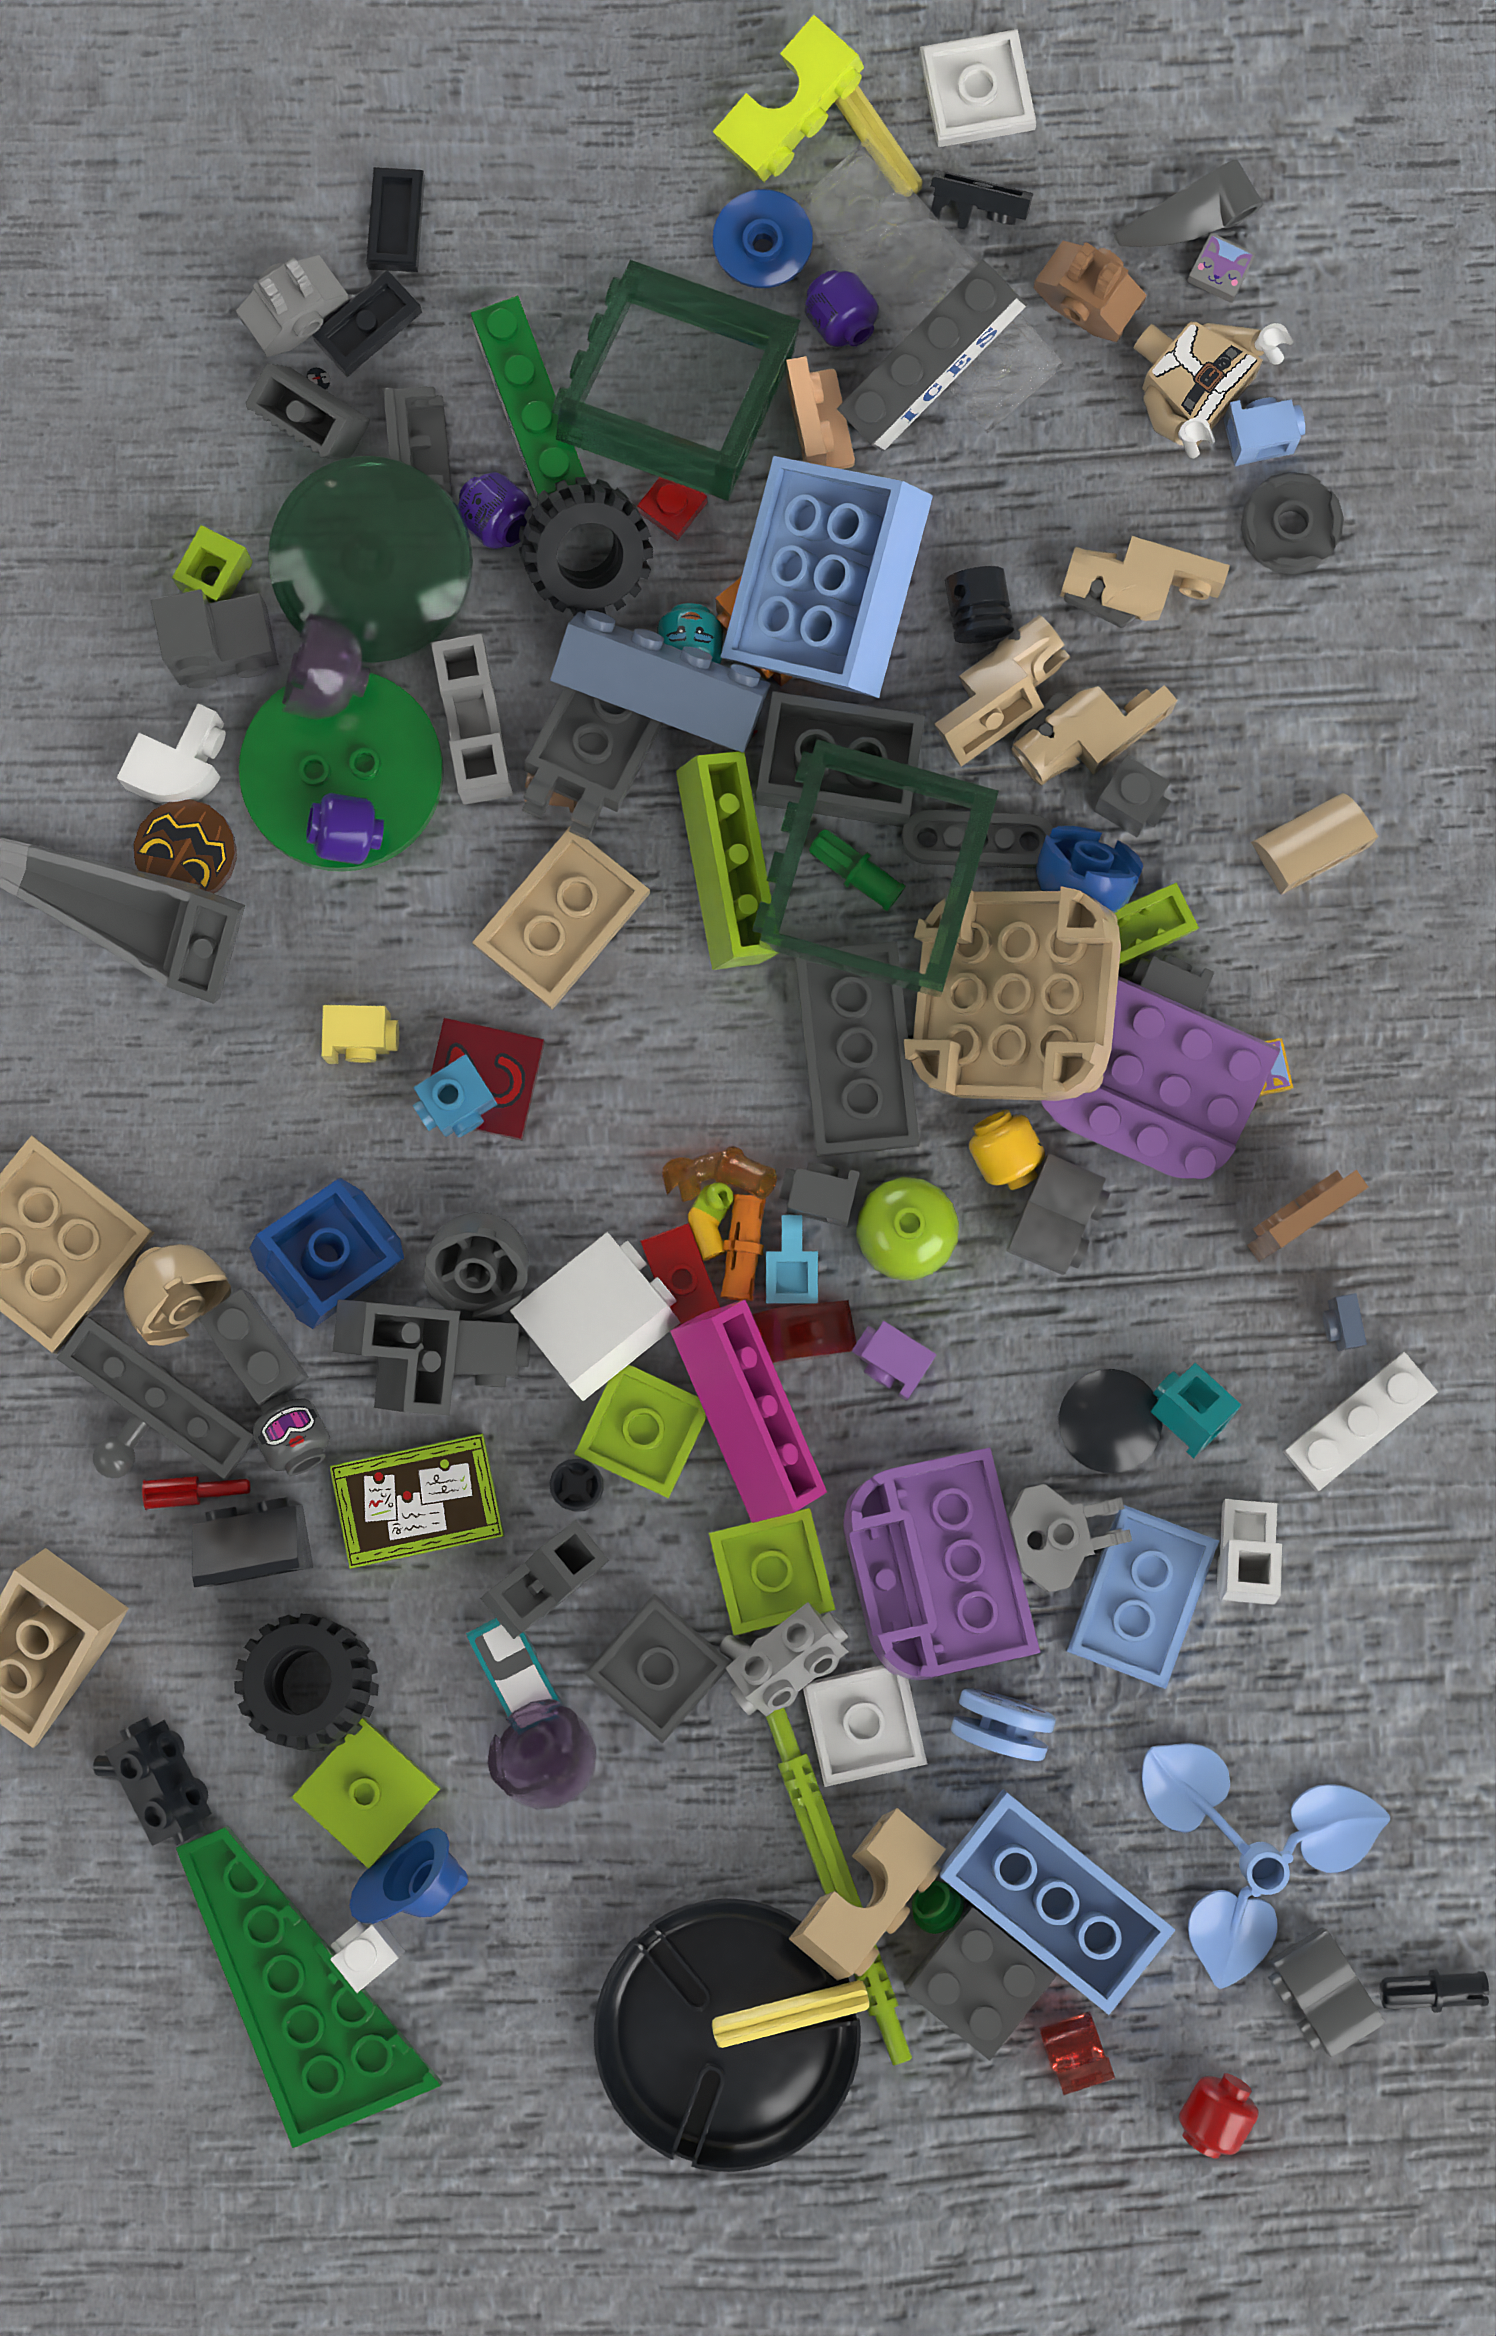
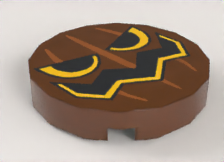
M191 799L168 802L152 810L140 824L133 844L135 865L139 871L200 885V889L213 894L218 892L230 879L237 861L235 837L226 819L210 805Z

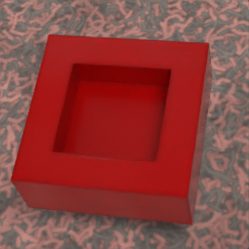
M667 467L639 502L637 510L642 516L678 541L708 503V497Z

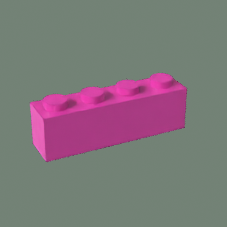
M746 1299L704 1312L670 1330L751 1522L754 1523L795 1513L827 1493Z

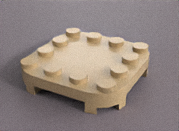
M966 887L947 891L948 897L936 904L925 921L919 918L914 935L915 939L922 941L913 1039H904L905 1059L912 1062L919 1078L927 1083L929 1088L944 1094L970 1099L1060 1101L1076 1098L1083 1093L1096 1091L1103 1082V1073L1106 1071L1112 1050L1121 951L1119 926L1117 925L1115 913L1080 890L1061 887V891H972Z

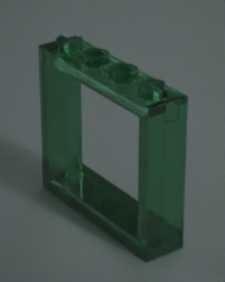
M630 260L622 278L614 276L609 285L605 298V306L608 307L604 315L597 312L592 320L587 337V342L590 343L587 351L579 349L575 355L569 378L572 379L569 388L561 386L552 407V413L558 415L556 440L729 501L786 373V360L792 359L801 320ZM631 304L765 351L720 451L585 403Z
M816 740L813 754L803 751L795 777L796 782L804 784L799 803L788 802L781 831L790 834L785 853L774 852L766 881L776 884L771 903L760 901L752 931L762 934L759 947L940 997L945 986L999 790ZM826 768L971 808L924 974L779 933Z

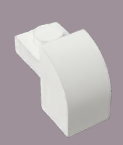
M197 704L176 749L138 733L117 776L118 781L126 790L160 805L188 799L194 801L202 799L210 793L221 778L215 768L206 763L208 757L214 759L223 745L226 734L222 730L224 726L223 721L216 711Z
M1225 1499L1222 1503L1220 1556L1217 1559V1590L1220 1600L1274 1605L1281 1596L1282 1544L1276 1543L1277 1503Z

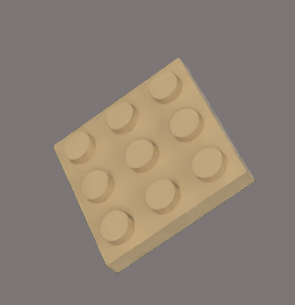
M32 1135L0 1173V1312L51 1353L57 1354L153 1236L154 1232Z

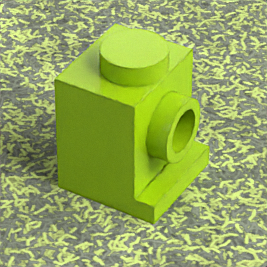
M200 525L172 579L178 589L183 591L182 593L201 589L209 603L229 600L245 570L249 571L253 561L246 547ZM219 572L220 574L214 585L204 583L207 574Z

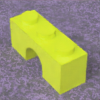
M815 15L808 20L780 53L787 67L799 77L798 91L792 101L783 107L770 109L759 105L745 93L713 130L719 142L764 183L771 175L776 177L789 166L795 155L792 150L805 135L811 138L822 128L828 118L826 111L838 97L841 99L847 98L862 79L860 72L864 69V65L859 55Z

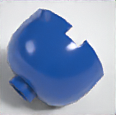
M1057 826L1052 829L1050 836L1046 835L1038 857L1036 874L1041 891H1061V887L1080 890L1116 913L1128 903L1135 891L1143 869V863L1138 854L1119 840H1117L1114 848L1099 842L1102 835L1101 832L1078 826Z

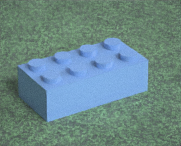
M1004 1789L1001 1790L941 1866L939 1876L1108 2015H1110L1175 1932V1929Z

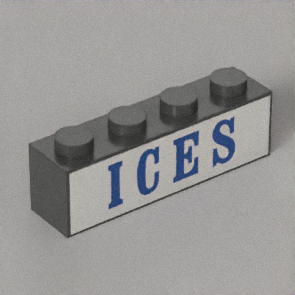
M982 259L842 402L837 410L870 445L884 452L1028 304Z

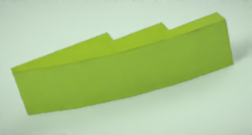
M1177 882L1126 904L1115 913L1121 943L1119 969L1199 929Z

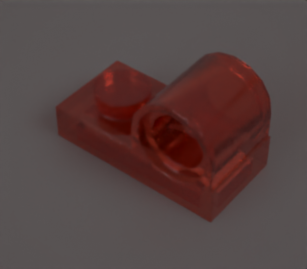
M1090 2011L1039 2027L1057 2087L1063 2095L1116 2079L1109 2057L1104 2053Z

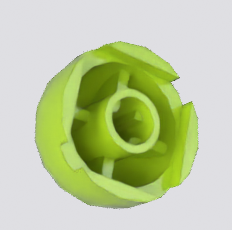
M900 1177L882 1183L867 1196L858 1213L856 1237L862 1254L874 1270L891 1279L914 1281L932 1275L948 1262L958 1242L959 1220L954 1204L941 1188L924 1179Z

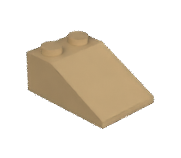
M46 1548L13 1571L0 1595V1724L32 1748L39 1744L105 1651L129 1609Z

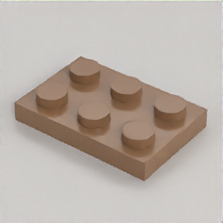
M1336 1170L1295 1199L1296 1202L1294 1200L1254 1227L1253 1230L1258 1238L1247 1245L1258 1262H1260L1366 1190L1369 1186L1357 1170L1345 1178Z

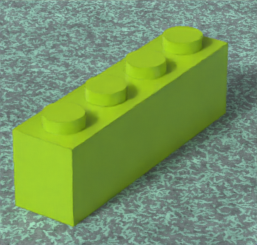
M736 751L697 755L676 770L711 967L712 970L760 964L779 954L781 947L745 752Z

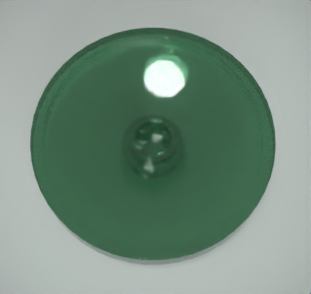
M357 456L341 459L319 468L300 482L290 493L277 514L269 541L268 563L271 584L276 599L287 619L305 639L336 657L356 662L374 663L394 661L415 654L431 645L451 626L464 605L472 578L473 553L468 528L461 512L451 496L437 481L416 467L401 461L377 456Z

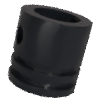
M999 566L974 567L955 572L945 579L950 615L953 618L951 620L952 627L955 630V642L964 644L988 642L1003 638L1014 631V624L1011 621V609L1008 608L1010 601L1004 568Z

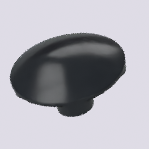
M1103 1369L1089 1373L1070 1387L1061 1403L1057 1417L1062 1441L1069 1453L1080 1464L1094 1471L1120 1473L1133 1469L1143 1463L1153 1453L1160 1440L1163 1423L1151 1413L1158 1399L1143 1380L1129 1372L1117 1369Z

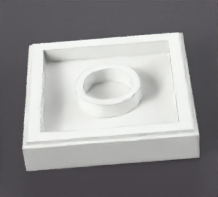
M1018 29L920 47L919 56L937 147L1035 130L1036 118Z
M884 1665L812 1680L803 1687L824 1787L927 1764L908 1678L893 1675Z

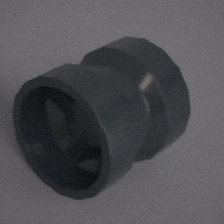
M579 1458L568 1459L559 1464L552 1472L549 1482L550 1493L555 1502L562 1508L574 1512L587 1511L594 1507L602 1498L604 1491V1480L599 1469L592 1463Z

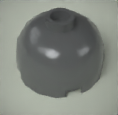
M481 1212L460 1215L440 1227L432 1240L425 1256L424 1282L430 1295L447 1310L456 1311L457 1308H460L464 1311H473L472 1318L484 1319L500 1315L515 1306L522 1296L523 1289L528 1280V1249L520 1233L505 1219L491 1213Z

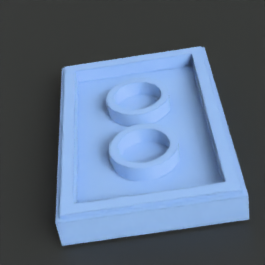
M1124 1505V1509L1119 1510L1115 1514L1109 1531L1130 1529L1132 1541L1103 1548L1066 1652L1166 1689L1219 1540Z

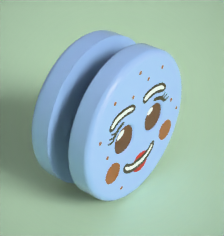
M974 1688L962 1690L959 1704L983 1716L981 1720L965 1716H955L951 1725V1731L954 1735L979 1747L1007 1756L1030 1761H1042L1045 1758L1048 1746L1033 1736L1036 1731L1043 1733L1053 1732L1056 1719L1051 1713L1029 1703L994 1692Z

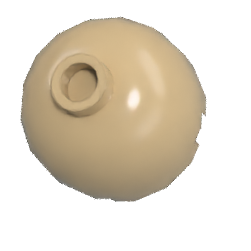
M182 1244L153 1247L142 1253L137 1259L136 1266L132 1269L124 1287L125 1310L132 1325L149 1345L158 1346L178 1342L190 1336L185 1327L200 1315L203 1316L223 1302L231 1294V1285L226 1280L228 1278L221 1267L203 1250L192 1245Z

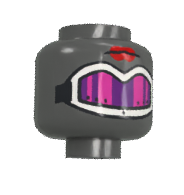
M284 1394L269 1400L260 1408L263 1415L254 1423L252 1434L270 1468L275 1471H286L289 1476H295L312 1469L325 1459L324 1450L329 1444L330 1435L311 1401L305 1398L290 1400L289 1396Z

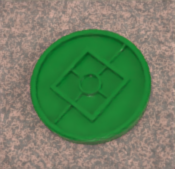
M328 669L302 676L279 689L262 705L252 719L246 731L239 757V783L242 797L252 820L260 832L275 848L289 858L303 865L326 871L345 872L370 868L386 862L404 851L420 836L430 822L437 808L443 786L444 767L441 746L435 729L423 708L409 693L392 681L370 672L355 669ZM336 793L370 800L375 808V818L384 820V831L380 849H370L363 863L351 864L322 859L316 855L313 844L306 843L307 822L312 803L320 804L324 795Z

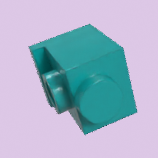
M1194 1363L1181 1376L1173 1371L1159 1384L1153 1392L1159 1400L1151 1410V1413L1189 1447L1186 1453L1194 1459L1226 1428L1242 1404L1197 1363Z

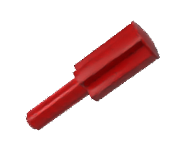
M193 1476L147 1481L144 1479L142 1483V1501L146 1511L154 1508L200 1505L201 1498L242 1495L251 1492V1482L247 1478L199 1482V1478Z

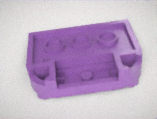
M1118 976L1112 1050L1106 1071L1103 1073L1101 1086L1094 1092L1083 1093L1076 1098L1060 1101H1041L1045 1110L1049 1112L1056 1122L1078 1135L1167 1175L1185 1179H1204L1222 1167L1234 1153L1236 1143L1275 1064L1280 1048Z
M990 1447L884 1470L865 1481L849 1496L843 1521L848 1552L870 1644L877 1658L890 1673L913 1680H927L1041 1653Z

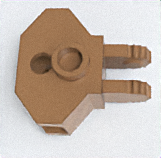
M1062 241L1036 278L1033 287L1052 309L1093 336L1113 342H1118L1123 334L1124 327L1135 311L1140 310L1147 296L1128 275L1129 270L1123 267L1122 260L1116 254L1105 248L1097 250L1087 242L1082 246Z

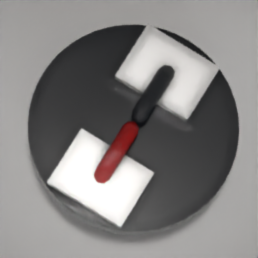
M317 367L311 368L307 372L306 378L323 389H328L331 382L328 372Z

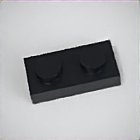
M386 270L312 334V337L322 351L348 377L422 313L421 306L397 279Z

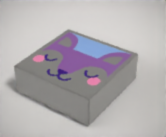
M1210 233L1187 282L1233 303L1254 261L1256 253Z

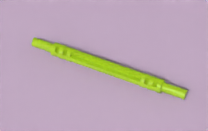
M785 1708L774 1710L766 1719L782 1761L777 1765L824 1894L835 1891L851 1905L863 1908L807 1753L801 1754ZM879 1952L875 1961L863 1975L859 1977L854 1973L856 1981L860 1980L865 1984L869 1998L868 2015L875 2016L892 2065H898L912 2059V2055L894 2009L899 2004Z

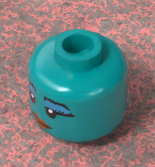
M683 603L676 605L670 612L661 617L657 626V634L664 638V644L680 650L683 647L698 648L709 653L712 656V662L721 664L723 629L718 618L710 613L708 608L700 604Z

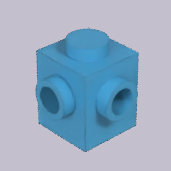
M466 1054L413 1087L421 1099L412 1105L428 1131L438 1126L445 1137L453 1132L458 1138L470 1133L484 1122L481 1115L498 1105Z

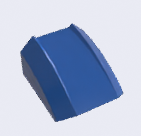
M342 1178L335 1180L256 1234L249 1248L258 1271L264 1274L293 1311L296 1319L312 1329L337 1312L338 1299L352 1301L404 1259L401 1240L364 1192Z

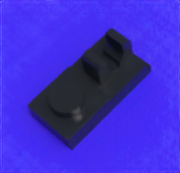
M936 170L930 187H935L930 220L938 223L942 215V208L949 205L951 200H954L956 208L960 212L957 228L965 229L968 226L974 205L977 206V209L987 211L986 218L991 221L1015 225L1016 218L1026 220L1033 193Z

